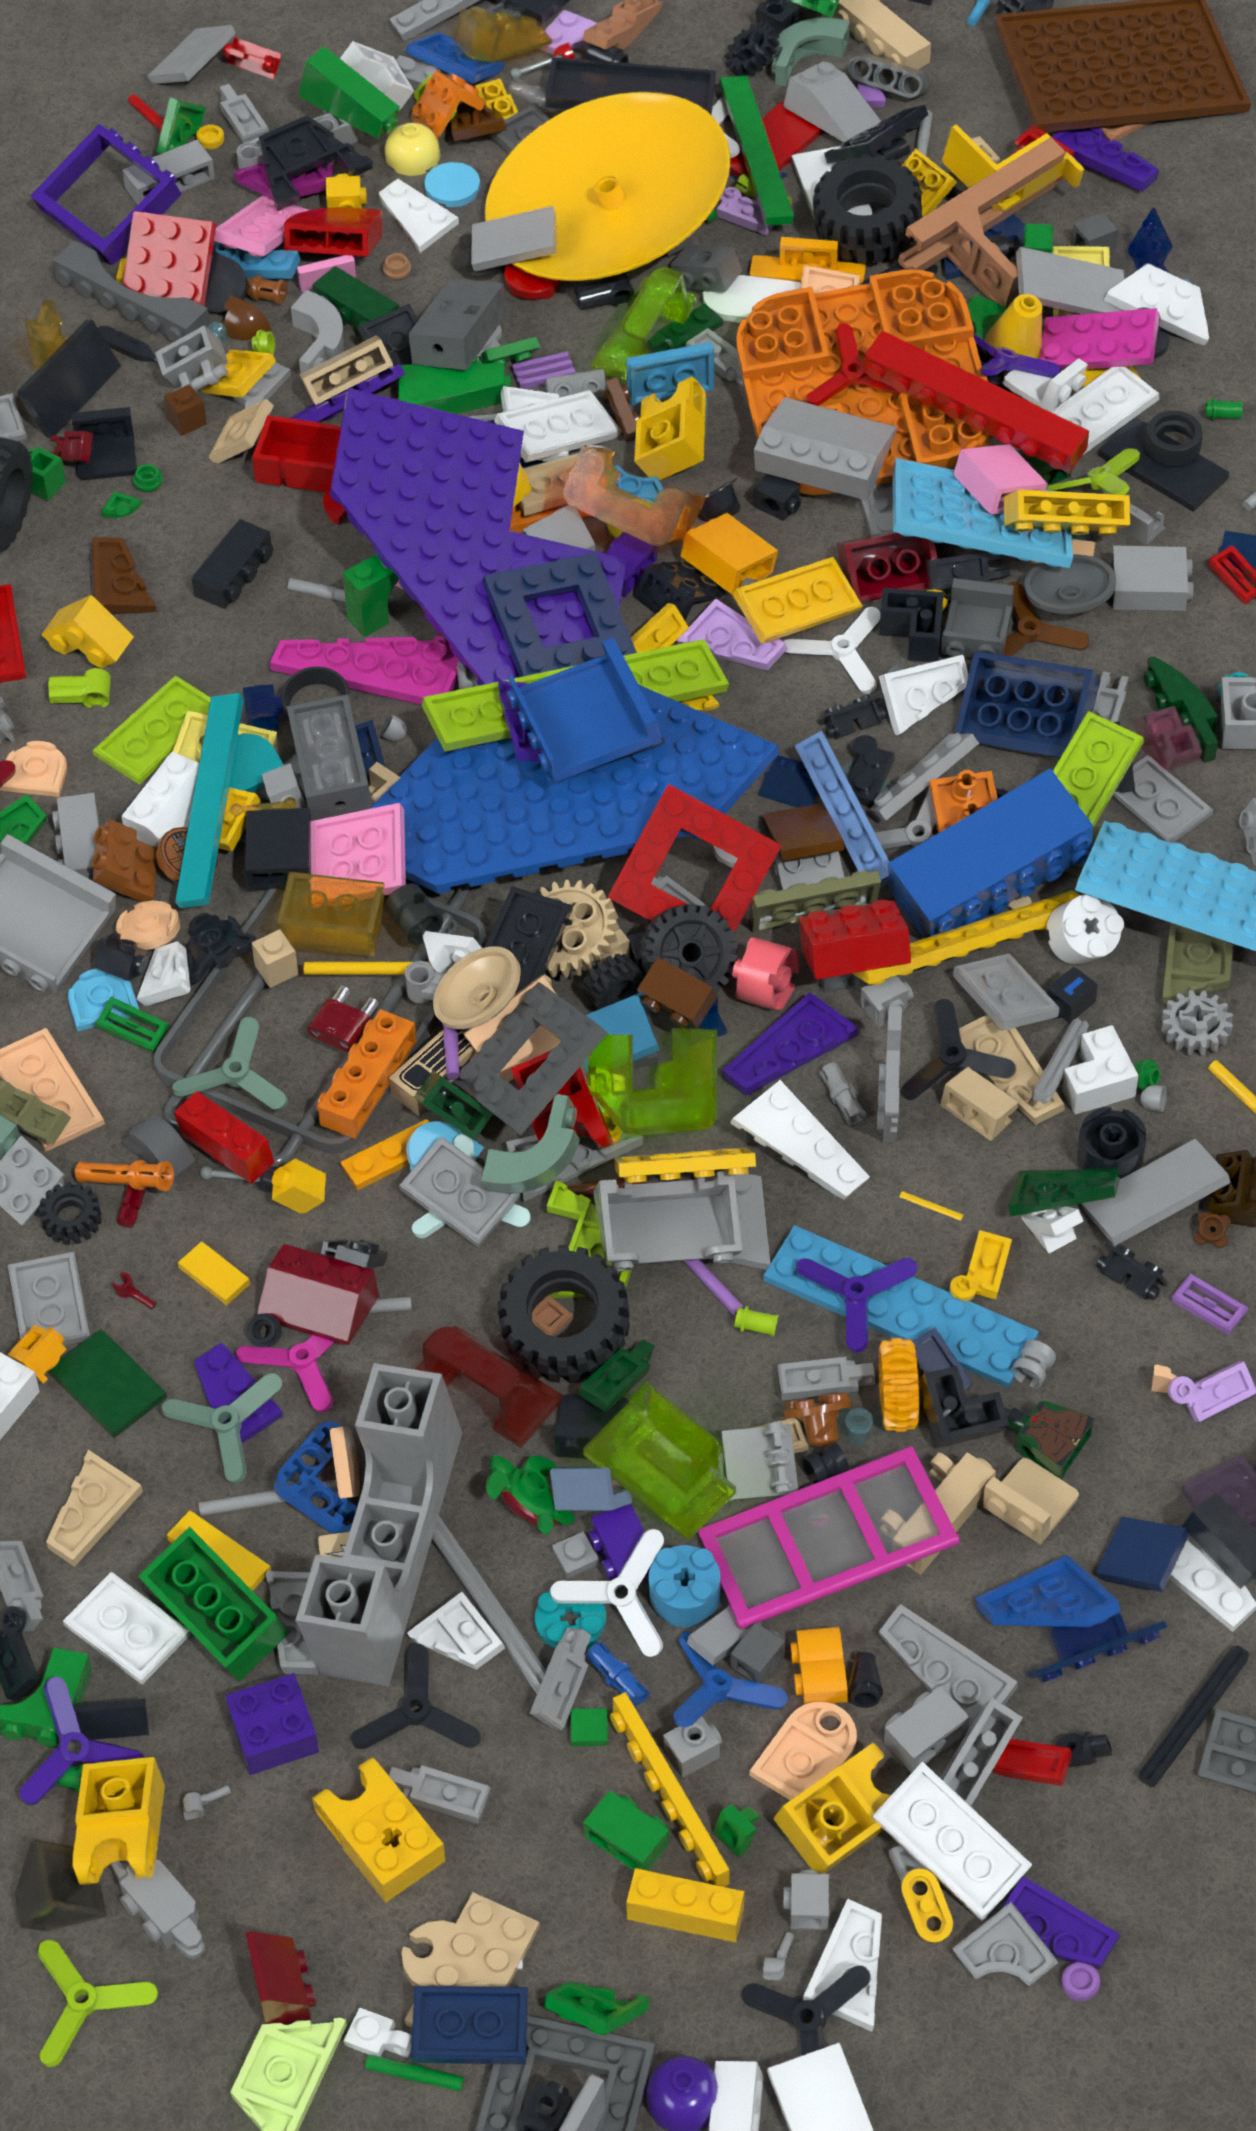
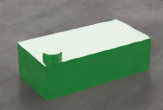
M190 1526L138 1576L239 1682L291 1632L279 1617Z

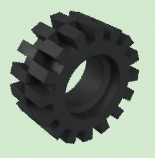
M619 953L615 954L614 958L611 955L606 957V962L604 963L602 961L598 962V968L596 970L592 968L589 971L591 976H586L584 979L586 984L582 985L584 995L599 1010L639 994L637 989L645 976L630 957L626 954L621 956Z
M65 1182L66 1188L61 1189L60 1184L55 1185V1193L49 1189L45 1193L46 1199L42 1198L40 1201L39 1215L43 1230L45 1229V1234L49 1238L52 1236L53 1241L56 1243L63 1239L64 1245H70V1239H74L75 1244H80V1237L82 1236L89 1240L92 1238L91 1231L96 1234L99 1230L98 1224H101L102 1221L100 1204L96 1193H93L89 1186L84 1189L83 1184L77 1182L75 1188L72 1187L71 1182ZM77 1206L83 1210V1214L75 1220L64 1221L58 1218L59 1212L65 1207Z

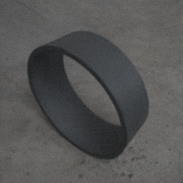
M317 666L302 669L294 673L284 684L281 693L282 705L288 715L287 707L290 706L293 696L303 687L319 683L330 685L336 688L342 695L348 694L349 697L346 681L339 673L326 667Z

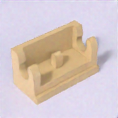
M967 1067L945 1084L940 1106L992 1141L1012 1121L1008 1116L1018 1108L1019 1102Z

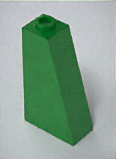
M323 46L306 61L298 93L299 97L377 139L384 133H391L399 122L397 117L400 106L329 49Z
M472 363L467 370L424 365H401L405 375L399 378V400L459 414L502 404L500 393L503 386L511 387V375H505L504 363Z

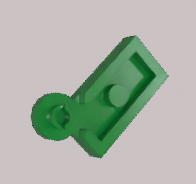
M532 337L486 349L472 363H504V366H506V362L515 360L516 363L525 362L532 359V354L540 346L537 337Z

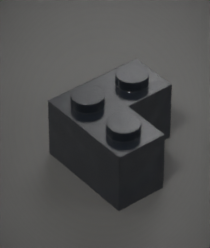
M883 588L879 635L909 637L908 660L938 661L944 592Z
M958 1366L924 1373L918 1379L919 1397L934 1449L1000 1433L1009 1425L1000 1391L967 1399Z

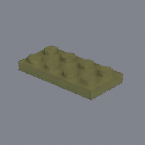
M861 870L844 878L827 877L819 883L809 885L797 883L785 890L775 891L768 889L761 891L753 896L749 919L752 933L799 923V917L807 916L814 911L838 910L849 905H871L878 899L881 885L879 872Z

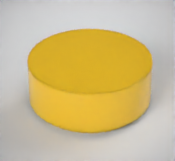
M205 125L198 129L196 138L203 148L214 149L223 144L224 131L217 125Z

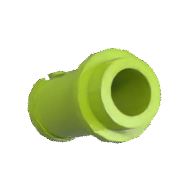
M745 1306V1309L738 1307L734 1327L740 1328V1332H744L745 1329L774 1337L779 1315L749 1310V1306Z

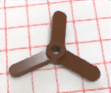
M1010 582L1008 584L1014 586L1013 613L1018 629L1007 637L1003 655L1012 656L1027 643L1036 641L1075 650H1085L1089 646V637L1085 632L1041 623L1033 614L1024 587L1017 582Z

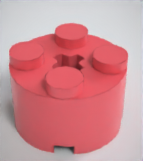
M751 937L747 943L743 959H738L733 967L732 976L737 979L736 999L768 1009H783L795 989L796 984L790 982L792 973H799L800 958L798 951L788 946Z

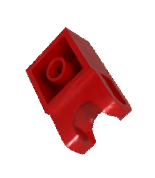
M550 1051L511 1068L518 1090L525 1085L528 1077L536 1072L548 1058ZM582 1063L557 1094L569 1096L574 1108L577 1109L575 1125L573 1128L569 1127V1129H573L579 1138L588 1137L593 1139L598 1149L602 1150L613 1145L614 1142L585 1065ZM554 1097L532 1122L538 1142L547 1130Z

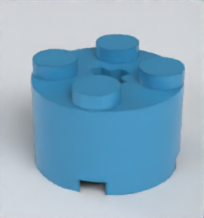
M680 1545L663 1548L657 1553L656 1559L653 1561L649 1571V1599L655 1613L664 1619L665 1622L677 1627H693L704 1622L717 1610L720 1602V1570L713 1558V1554L709 1550Z

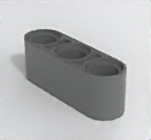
M867 54L854 57L849 64V73L856 81L905 97L913 98L925 95L931 87L930 77L927 73L875 55ZM863 61L869 66V71L866 75L861 71V63ZM888 69L894 74L892 83L886 79V71ZM913 77H915L919 82V88L917 91H914L911 88V80Z

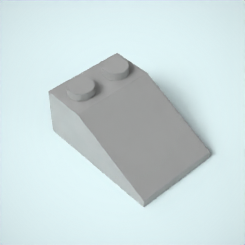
M823 61L789 78L783 107L843 142L860 137L861 132L878 126V123L881 122L846 74L836 69L831 63Z

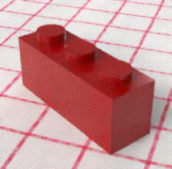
M196 1091L174 1112L181 1136L250 1184H253L275 1163L267 1138L200 1092Z

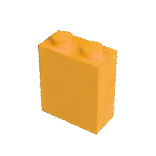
M726 513L686 532L683 538L684 544L681 557L730 594H733L736 588L741 587L746 577L760 581L773 573L779 550Z

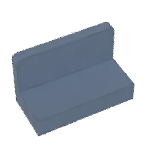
M556 1467L550 1470L555 1510H614L632 1503L630 1489L612 1488L611 1472L608 1467Z

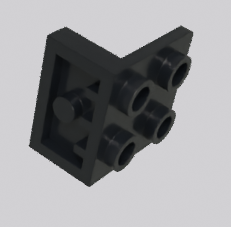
M682 559L680 561L647 565L634 596L656 614L668 603L674 604L686 621L694 602L720 599L724 596L725 591L688 561Z

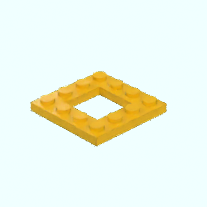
M747 1147L614 1158L615 1171L619 1177L625 1179L626 1183L647 1181L646 1175L653 1174L660 1175V1180L681 1179L680 1172L694 1173V1177L715 1176L714 1170L718 1169L728 1171V1175L749 1173L748 1167H756L755 1153Z

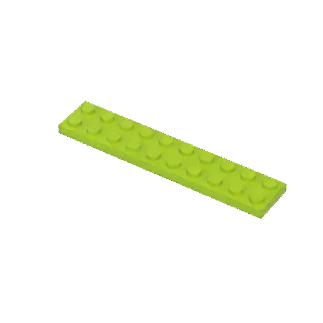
M705 639L624 655L639 685L675 701L681 702L727 692L729 683ZM571 667L514 678L515 682L529 684ZM498 682L423 697L421 706L445 752L510 738L498 694Z

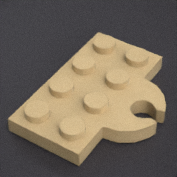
M472 1892L456 1923L444 1920L427 1922L410 1933L411 1941L415 1944L428 1943L432 1946L433 1952L426 1958H418L412 1953L410 1948L403 1947L402 1962L404 1974L413 1986L508 1987L517 1971L521 1959L523 1960L540 1927V1922ZM413 2005L405 2018V2025L410 2027L413 2024Z

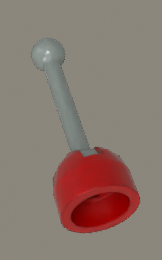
M568 42L556 47L553 57L575 59L573 50ZM552 57L522 69L514 68L510 73L511 77L519 79L522 74L551 64Z

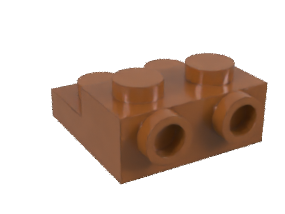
M109 819L104 825H100L94 834L93 841L96 843L91 862V866L94 868L93 881L140 902L152 901L155 893L157 848L137 840V830Z

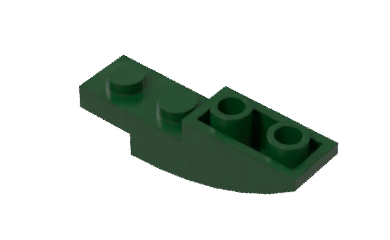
M1154 656L1149 657L1147 670L1144 671L1143 678L1147 689H1153L1155 693L1157 709L1160 712L1164 711L1168 720L1178 718L1181 730L1187 731L1190 735V746L1193 753H1199L1204 763L1215 760L1218 741L1214 734L1218 716L1202 692L1182 673Z

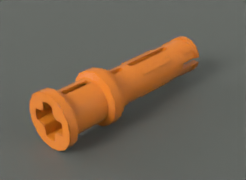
M136 1160L131 1165L86 1163L80 1161L75 1168V1178L80 1183L130 1184L135 1190L156 1187L159 1191H168L173 1184L174 1171L171 1163L168 1161H161L158 1164H147L144 1160Z

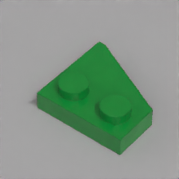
M568 1981L546 1994L544 2008L559 2014L565 2020L574 2021L589 2028L595 2034L605 2036L645 2013L648 2009L649 1997L638 1994L637 1998L633 2001L614 1998L615 1990L594 1988L585 1984Z

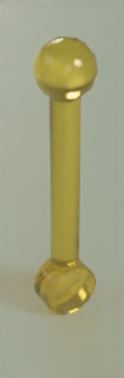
M287 797L283 802L247 806L233 804L230 811L234 816H239L242 812L253 810L296 808V799Z

